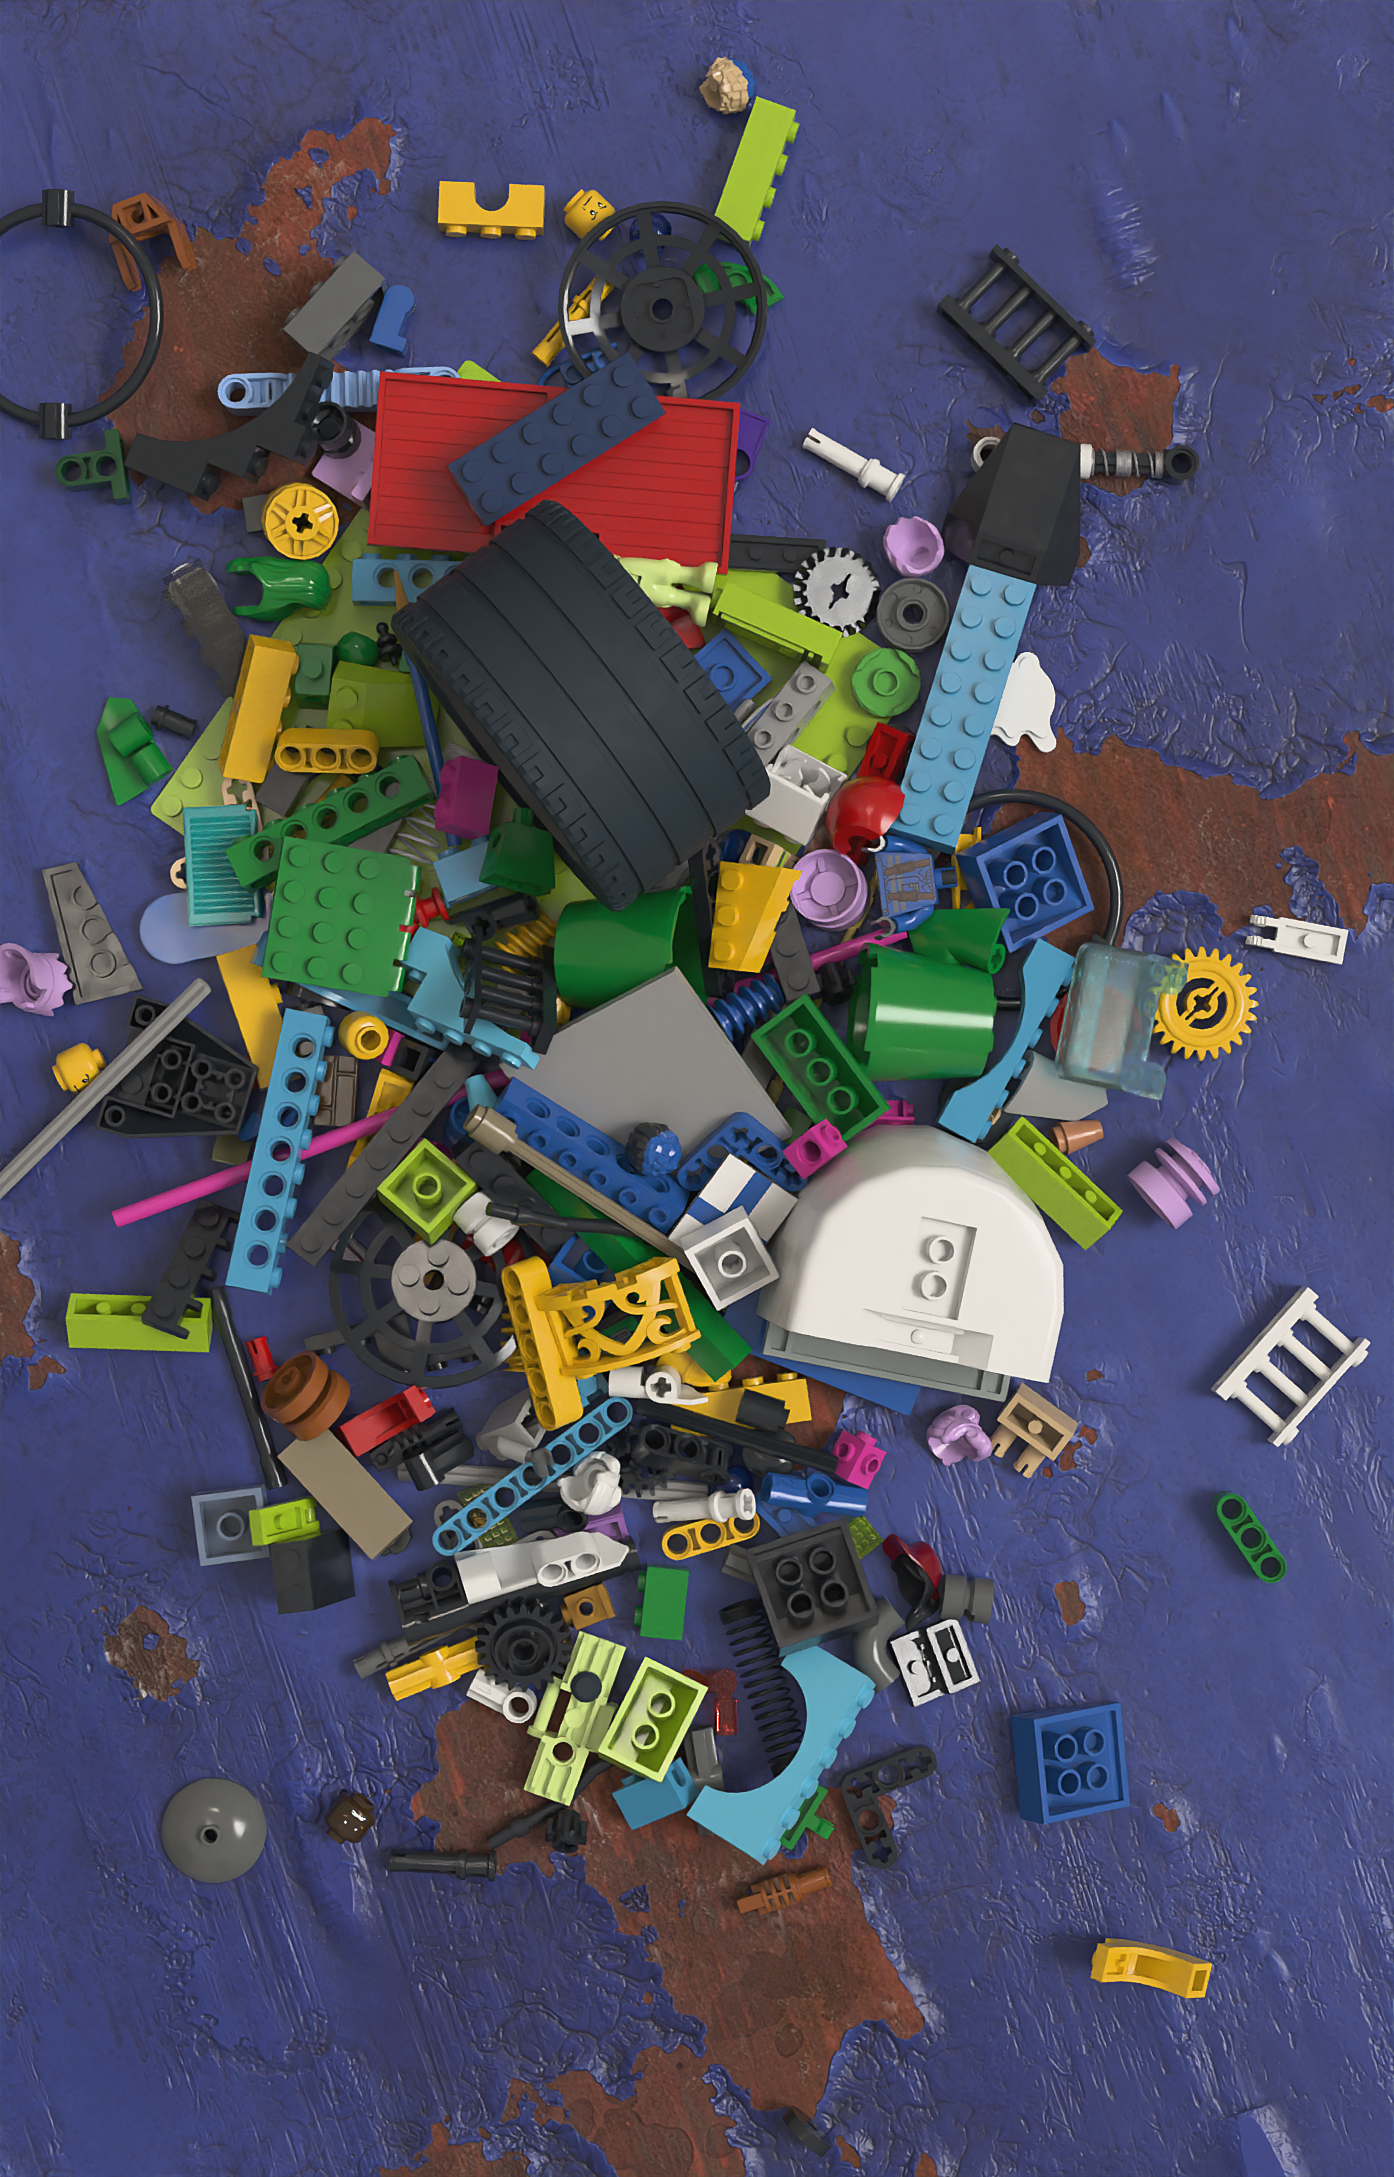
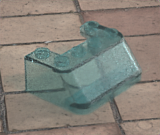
M1084 943L1076 955L1055 1058V1072L1057 1076L1065 1081L1098 1089L1162 1101L1166 1085L1164 1069L1161 1065L1146 1061L1151 1042L1155 1014L1158 1008L1160 993L1177 995L1182 991L1187 981L1189 964L1156 954L1100 943Z

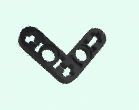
M914 1745L850 1770L841 1779L840 1788L866 1857L875 1868L884 1869L890 1867L896 1861L898 1854L896 1844L877 1797L933 1774L937 1766V1760L932 1749L926 1745ZM921 1753L923 1757L930 1756V1760L926 1762V1769L920 1770L918 1765L910 1767L908 1771L911 1776L905 1777L903 1767L898 1761L899 1759L905 1758V1763L908 1765L916 1761L915 1754ZM885 1765L895 1766L898 1770V1778L892 1783L882 1782L878 1776L881 1767ZM869 1771H872L873 1779L879 1787L872 1790L871 1783L861 1787L862 1794L856 1795L854 1791L848 1792L846 1790L851 1786L850 1780L856 1778L859 1783L869 1780L866 1774ZM865 1810H873L879 1816L878 1823L873 1828H864L859 1823V1816ZM884 1829L886 1834H880L879 1837L884 1848H891L887 1852V1858L881 1860L879 1856L873 1857L872 1853L876 1851L874 1840L870 1838L868 1841H865L864 1837L874 1836Z

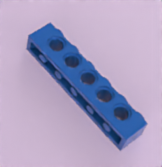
M514 1076L497 1098L492 1109L517 1125L515 1133L518 1134L520 1140L665 1234L685 1210L691 1191L683 1188L677 1178L669 1173L652 1178L639 1175L629 1165V1160L625 1155L626 1146Z

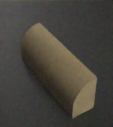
M329 1429L318 1437L306 1442L294 1440L277 1456L371 1560L379 1557L413 1523L411 1518Z

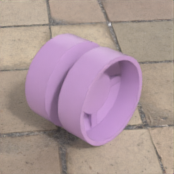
M821 849L805 855L794 866L793 869L801 870L802 874L799 881H795L790 891L791 900L798 912L814 926L826 931H842L854 926L863 918L870 904L871 889L865 874L848 856L839 855L836 850Z

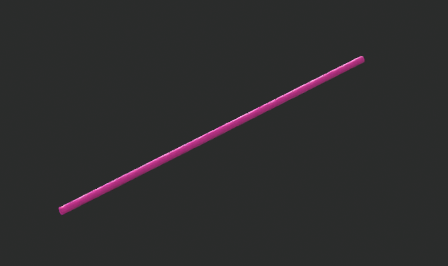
M882 928L811 954L809 956L814 972L824 964L830 962L840 963L858 956L864 942L886 946L908 938L907 932L892 934L882 940H875V936L883 934ZM775 968L735 982L733 993L738 995V988L744 985L750 989V982L754 979L762 982V976L765 973H769L777 984L780 985ZM709 997L707 1005L714 1009V1000L718 998ZM502 1069L484 1074L492 1090L505 1086L510 1081ZM465 1084L446 1107L455 1104L456 1101L463 1097H467ZM399 1106L313 1137L309 1150L302 1151L301 1160L379 1132ZM290 1146L273 1152L274 1159L279 1162L288 1159L291 1154ZM252 1160L114 1210L112 1215L116 1226L119 1228L247 1181Z

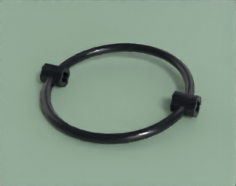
M46 189L42 190V203L17 209L0 219V237L12 228L42 217V226L74 227V218L94 223L118 239L132 255L144 278L150 306L149 332L143 354L128 380L103 402L72 413V404L45 402L40 403V410L36 412L19 406L0 393V410L14 419L39 426V438L71 440L72 427L85 425L109 415L130 399L142 385L156 360L160 348L164 325V304L158 276L150 258L137 239L122 224L97 209L75 203V191Z
M1000 789L972 796L966 814L983 807L1001 803L1036 805L1054 811L1057 814H1062L1063 817L1075 824L1091 841L1103 862L1108 877L1110 889L1109 917L1103 937L1101 938L1094 933L1079 956V959L1086 964L1073 976L1067 987L1060 986L1055 997L1061 1000L1066 993L1086 984L1098 971L1109 977L1124 951L1114 946L1123 918L1124 889L1117 859L1101 831L1078 809L1046 793L1025 789ZM925 847L927 854H932L935 862L940 851ZM906 931V932H907V936H908V940H909V942H910V944H911V946H912V949H913V951H914V948H913L912 942H911V940H910L908 931ZM996 996V1010L1020 1011L1021 997Z

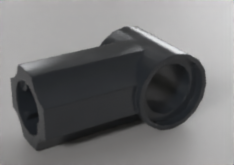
M455 1430L431 1446H423L408 1453L402 1460L417 1491H423L442 1482L447 1472L474 1456V1446L470 1438L462 1430Z
M561 1494L559 1497L524 1502L519 1506L521 1526L523 1531L527 1533L559 1527L565 1532L576 1533L583 1531L588 1524L589 1515L570 1508L563 1501Z

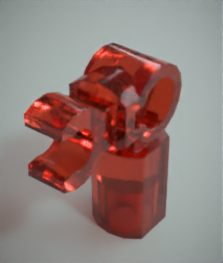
M727 1667L720 1668L719 1670H707L706 1674H702L695 1668L683 1670L682 1675L693 1676L696 1682L708 1687L707 1694H718V1698L713 1699L714 1735L728 1736L738 1734L737 1698H732V1693L738 1685V1675L736 1672Z

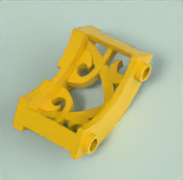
M654 1257L637 1266L615 1273L616 1281L610 1283L602 1282L598 1285L596 1279L578 1283H561L534 1298L538 1311H545L564 1364L560 1368L562 1376H576L577 1380H583L592 1377L596 1373L634 1365L668 1352L672 1354L681 1353L691 1347L690 1342L701 1337L699 1329L695 1327L677 1274L680 1268L676 1258ZM661 1280H664L670 1299L660 1301ZM636 1292L640 1297L636 1303L646 1300V1304H632L628 1302L627 1295ZM612 1299L617 1307L626 1313L634 1315L643 1314L637 1329L626 1343L607 1338L593 1329L600 1322L604 1314L605 1301ZM589 1305L594 1308L596 1314L585 1321L584 1318L588 1317L589 1313L583 1310V1306ZM673 1308L680 1328L669 1334L662 1333L660 1326L671 1324L672 1320L666 1315L656 1316V1313ZM580 1333L583 1337L577 1346L574 1335ZM646 1336H648L651 1341L642 1344ZM586 1347L591 1354L581 1356L579 1349ZM601 1349L609 1353L601 1354Z

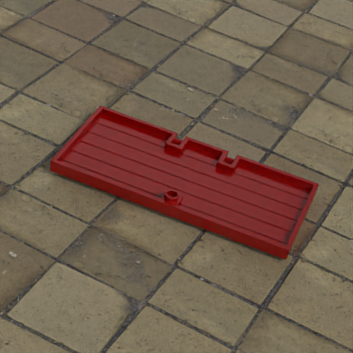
M380 371L367 546L473 554L482 546L489 547V541L501 533V527L507 528L519 518L525 519V513L542 500H552L567 508L594 535H598V539L613 556L615 554L620 557L656 560L668 558L685 567H699L705 562L718 563L716 575L726 576L728 573L740 403L656 396L666 414L487 527H483L445 466L569 388Z

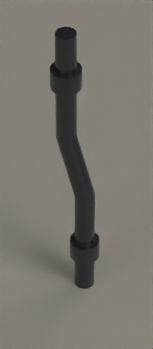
M489 1202L486 1206L487 1216L509 1220L512 1225L527 1227L530 1224L561 1231L612 1234L642 1240L645 1245L653 1246L615 1220L563 1217L533 1211L530 1206L522 1204L508 1206ZM655 1228L656 1230H658L659 1232H661L662 1234H664V1235H666V1236H668V1234L670 1233V1232L668 1231V1232L665 1234L664 1232H662V1231H660L659 1229Z
M602 1758L589 1764L581 1772L571 1803L596 1776L615 1765ZM552 1800L524 1817L520 1814L509 1820L510 1824L488 1836L486 1839L492 1850L515 1837L520 1839L531 1833V1828L554 1816L558 1811L566 1809L568 1805Z

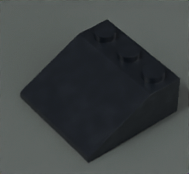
M845 1517L745 1550L765 1619L779 1658L878 1625L880 1614Z

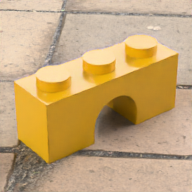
M440 181L438 225L440 231H446L447 236L465 237L467 232L480 233L481 237L490 239L501 238V234H515V238L520 240H534L536 235L544 236L545 188L543 185L509 184L507 203L499 210L487 211L476 203L475 183Z

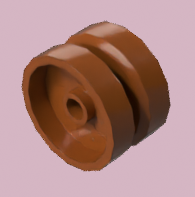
M305 1350L292 1356L273 1374L262 1394L261 1408L275 1422L283 1423L286 1431L297 1440L306 1442L321 1435L337 1420L350 1396V1384L336 1370L328 1369L325 1361L313 1351Z

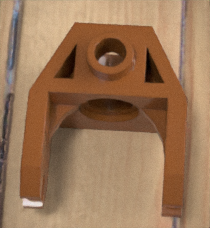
M143 192L113 204L111 217L122 224L139 243L168 233L172 238L177 257L183 269L188 271L197 269L196 258L185 225L159 198ZM109 234V243L112 244L120 273L127 289L133 292L141 290V279L134 258L118 239Z

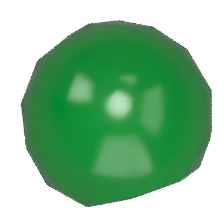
M350 631L344 634L337 642L336 658L338 663L339 661L374 667L378 662V644L365 635Z

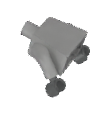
M529 1387L498 1405L493 1410L482 1431L476 1435L477 1445L482 1451H490L501 1461L512 1459L526 1464L527 1461L531 1462L537 1476H548L547 1465L555 1466L552 1454L548 1449L541 1448L531 1452V1450L537 1448L546 1430L541 1426L536 1416Z

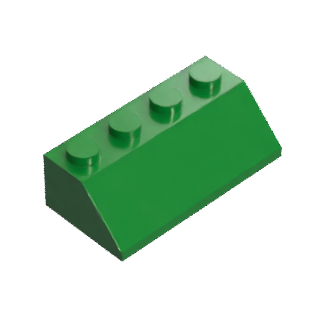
M807 993L750 1035L815 1125L827 1119L840 1132L845 1143L891 1108Z

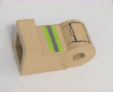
M751 834L739 863L793 869L800 858L790 854L775 843ZM759 846H762L763 855L754 864L752 860L753 853Z

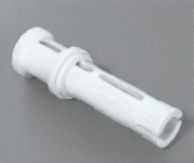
M811 429L808 434L809 437H806L802 448L813 452L857 477L860 486L864 488L869 486L885 495L886 501L891 502L905 478L904 474L899 473L897 475L881 466L880 461L876 458L867 460L819 433L816 429Z
M748 1488L726 1494L724 1491H715L705 1498L656 1501L653 1506V1516L656 1518L655 1521L657 1523L711 1518L718 1523L726 1522L728 1518L740 1517L742 1520H751L756 1512L755 1497Z

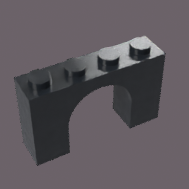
M286 747L289 752H300L295 747ZM321 748L324 753H335L330 748ZM275 761L254 799L285 818H289L308 785L315 778L325 773L289 772L281 769ZM376 764L372 771L377 773L385 768ZM350 774V775H352V776L358 778V777H360V776L363 775V774ZM398 782L390 783L385 789V796L392 797L396 795L400 784ZM412 812L349 843L348 847L389 854L388 849H392L398 838L397 833H401L407 822L406 817H410Z

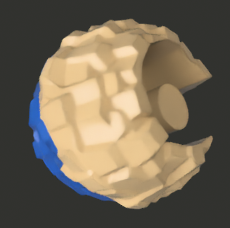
M726 57L715 59L706 74L708 79L699 87L709 108L712 107L717 112L719 111L723 114L742 112L746 109L755 92L756 81L753 79V73L746 67L747 65L744 62Z

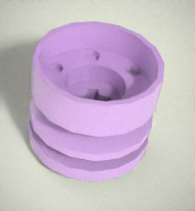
M1171 1136L1165 1141V1144L1173 1155L1172 1157L1162 1149L1157 1148L1154 1153L1162 1166L1156 1169L1147 1161H1142L1127 1177L1150 1207L1171 1228L1176 1230L1193 1215L1185 1201L1190 1197L1196 1203L1204 1206L1207 1201L1199 1188L1202 1187L1211 1196H1215L1220 1189L1214 1181L1211 1171L1192 1149L1184 1146Z

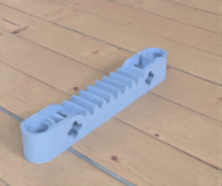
M416 367L384 371L460 378L458 373L449 367ZM361 370L357 373L349 371L337 373L333 371L332 382L324 390L319 403L324 401L337 403L347 413L377 412L380 371L372 370L371 372H365ZM282 373L228 375L222 379L218 386V396L228 412L233 415L260 416L281 397L297 375L294 373H289L288 375ZM238 388L246 390L245 397L240 402L230 401L232 391Z

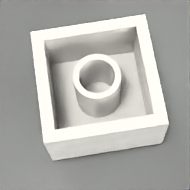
M743 1206L732 1210L680 1239L687 1258L717 1311L780 1278L771 1256Z

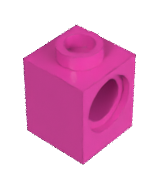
M824 1119L810 1128L782 1152L804 1180L825 1166L848 1146L843 1141L840 1132L827 1119Z

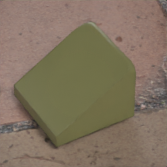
M218 1135L211 1160L232 1165L249 1161L253 1141L244 1142L236 1135Z

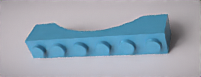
M265 930L250 960V963L261 968L268 932ZM293 982L354 1011L370 1012L382 1020L386 1026L441 1051H445L450 1041L443 1036L444 1033L435 1030L434 1034H430L415 1025L416 1019L407 1010L413 998L402 993L389 991L388 997Z
M1040 938L1034 940L1018 970L1021 986V1008L1017 1027L1009 1046L998 1062L982 1077L949 1095L935 1124L969 1143H975L977 1138L981 1140L985 1138L992 1125V1122L988 1120L994 1107L1000 1109L1009 1094L1005 1087L1011 1077L1017 1079L1026 1063L1022 1056L1028 1046L1033 1049L1043 1032L1038 1027L1044 1016L1050 1018L1059 1003V999L1055 995L1061 985L1067 987L1073 978L1076 969L1072 967V964L1076 958Z

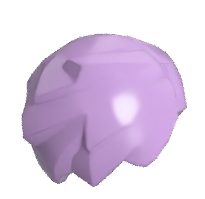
M913 516L910 519L898 518L895 525L890 524L883 537V547L888 563L895 571L906 578H915L931 573L939 565L944 555L943 540L938 529L930 522L917 516Z

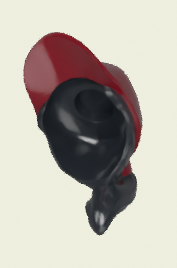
M890 1534L884 1539L882 1547L884 1553L892 1561L891 1569L897 1575L899 1590L902 1596L912 1606L905 1618L906 1630L910 1632L918 1623L932 1616L940 1606V1596L937 1588L942 1577V1566L938 1555L928 1543L916 1541L907 1545L897 1535Z

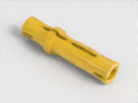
M598 275L595 276L580 296L576 295L571 300L573 304L568 309L570 321L590 318V297ZM608 281L604 286L601 302L615 288ZM559 321L531 352L547 368L565 347Z

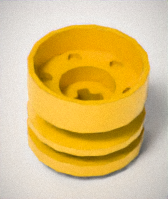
M291 482L280 485L268 495L262 505L260 522L264 535L277 551L289 558L307 560L320 556L331 547L337 536L339 519L334 504L326 494L308 483ZM302 513H305V518L310 523L308 527L302 526L300 531H296L297 526L292 520L294 517L300 518Z

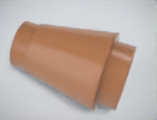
M1098 1119L1057 1122L1055 1127L1049 1129L1050 1142L1067 1156L1097 1140L1103 1139V1129Z

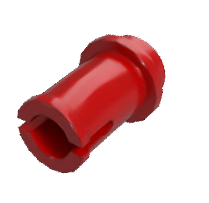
M267 1336L246 1342L245 1345L255 1373L252 1374L253 1377H257L259 1383L270 1380L280 1367L279 1365L275 1366L267 1342Z

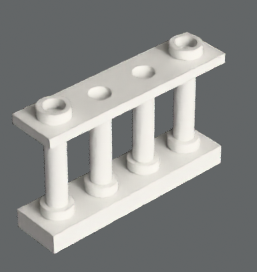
M1302 1286L1211 1388L1215 1394L1225 1401L1229 1397L1233 1399L1237 1397L1274 1430L1267 1440L1276 1447H1279L1281 1443L1287 1445L1299 1432L1296 1426L1351 1365L1356 1367L1365 1359L1368 1351L1365 1349L1370 1345V1342L1362 1337H1358L1352 1343L1315 1310L1316 1305L1313 1302L1319 1296L1309 1287ZM1298 1319L1302 1321L1306 1319L1344 1353L1331 1369L1292 1336L1293 1331L1290 1328ZM1275 1345L1279 1347L1283 1345L1321 1379L1307 1395L1269 1362L1270 1357L1267 1354ZM1252 1371L1256 1373L1260 1371L1298 1405L1284 1421L1246 1388L1247 1383L1244 1380Z

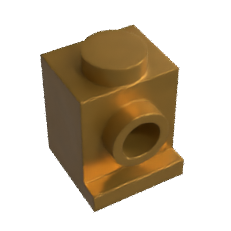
M604 1582L565 1594V1604L560 1605L566 1624L574 1623L576 1630L604 1619L612 1618L616 1613ZM581 1603H591L593 1606L592 1612L589 1614L582 1613L579 1608Z

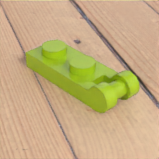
M313 1496L299 1497L295 1500L249 1510L253 1546L267 1545L320 1531V1521L316 1520L314 1508L318 1506L317 1500Z

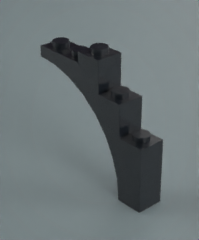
M309 352L298 375L276 402L260 416L240 428L214 438L183 442L160 440L137 433L124 466L207 502L219 485L221 470L257 485L259 478L267 470L270 452L306 467L308 461L316 453L317 439L319 437V434L309 429V425L318 415L319 401L324 390L332 382L335 364L320 355Z

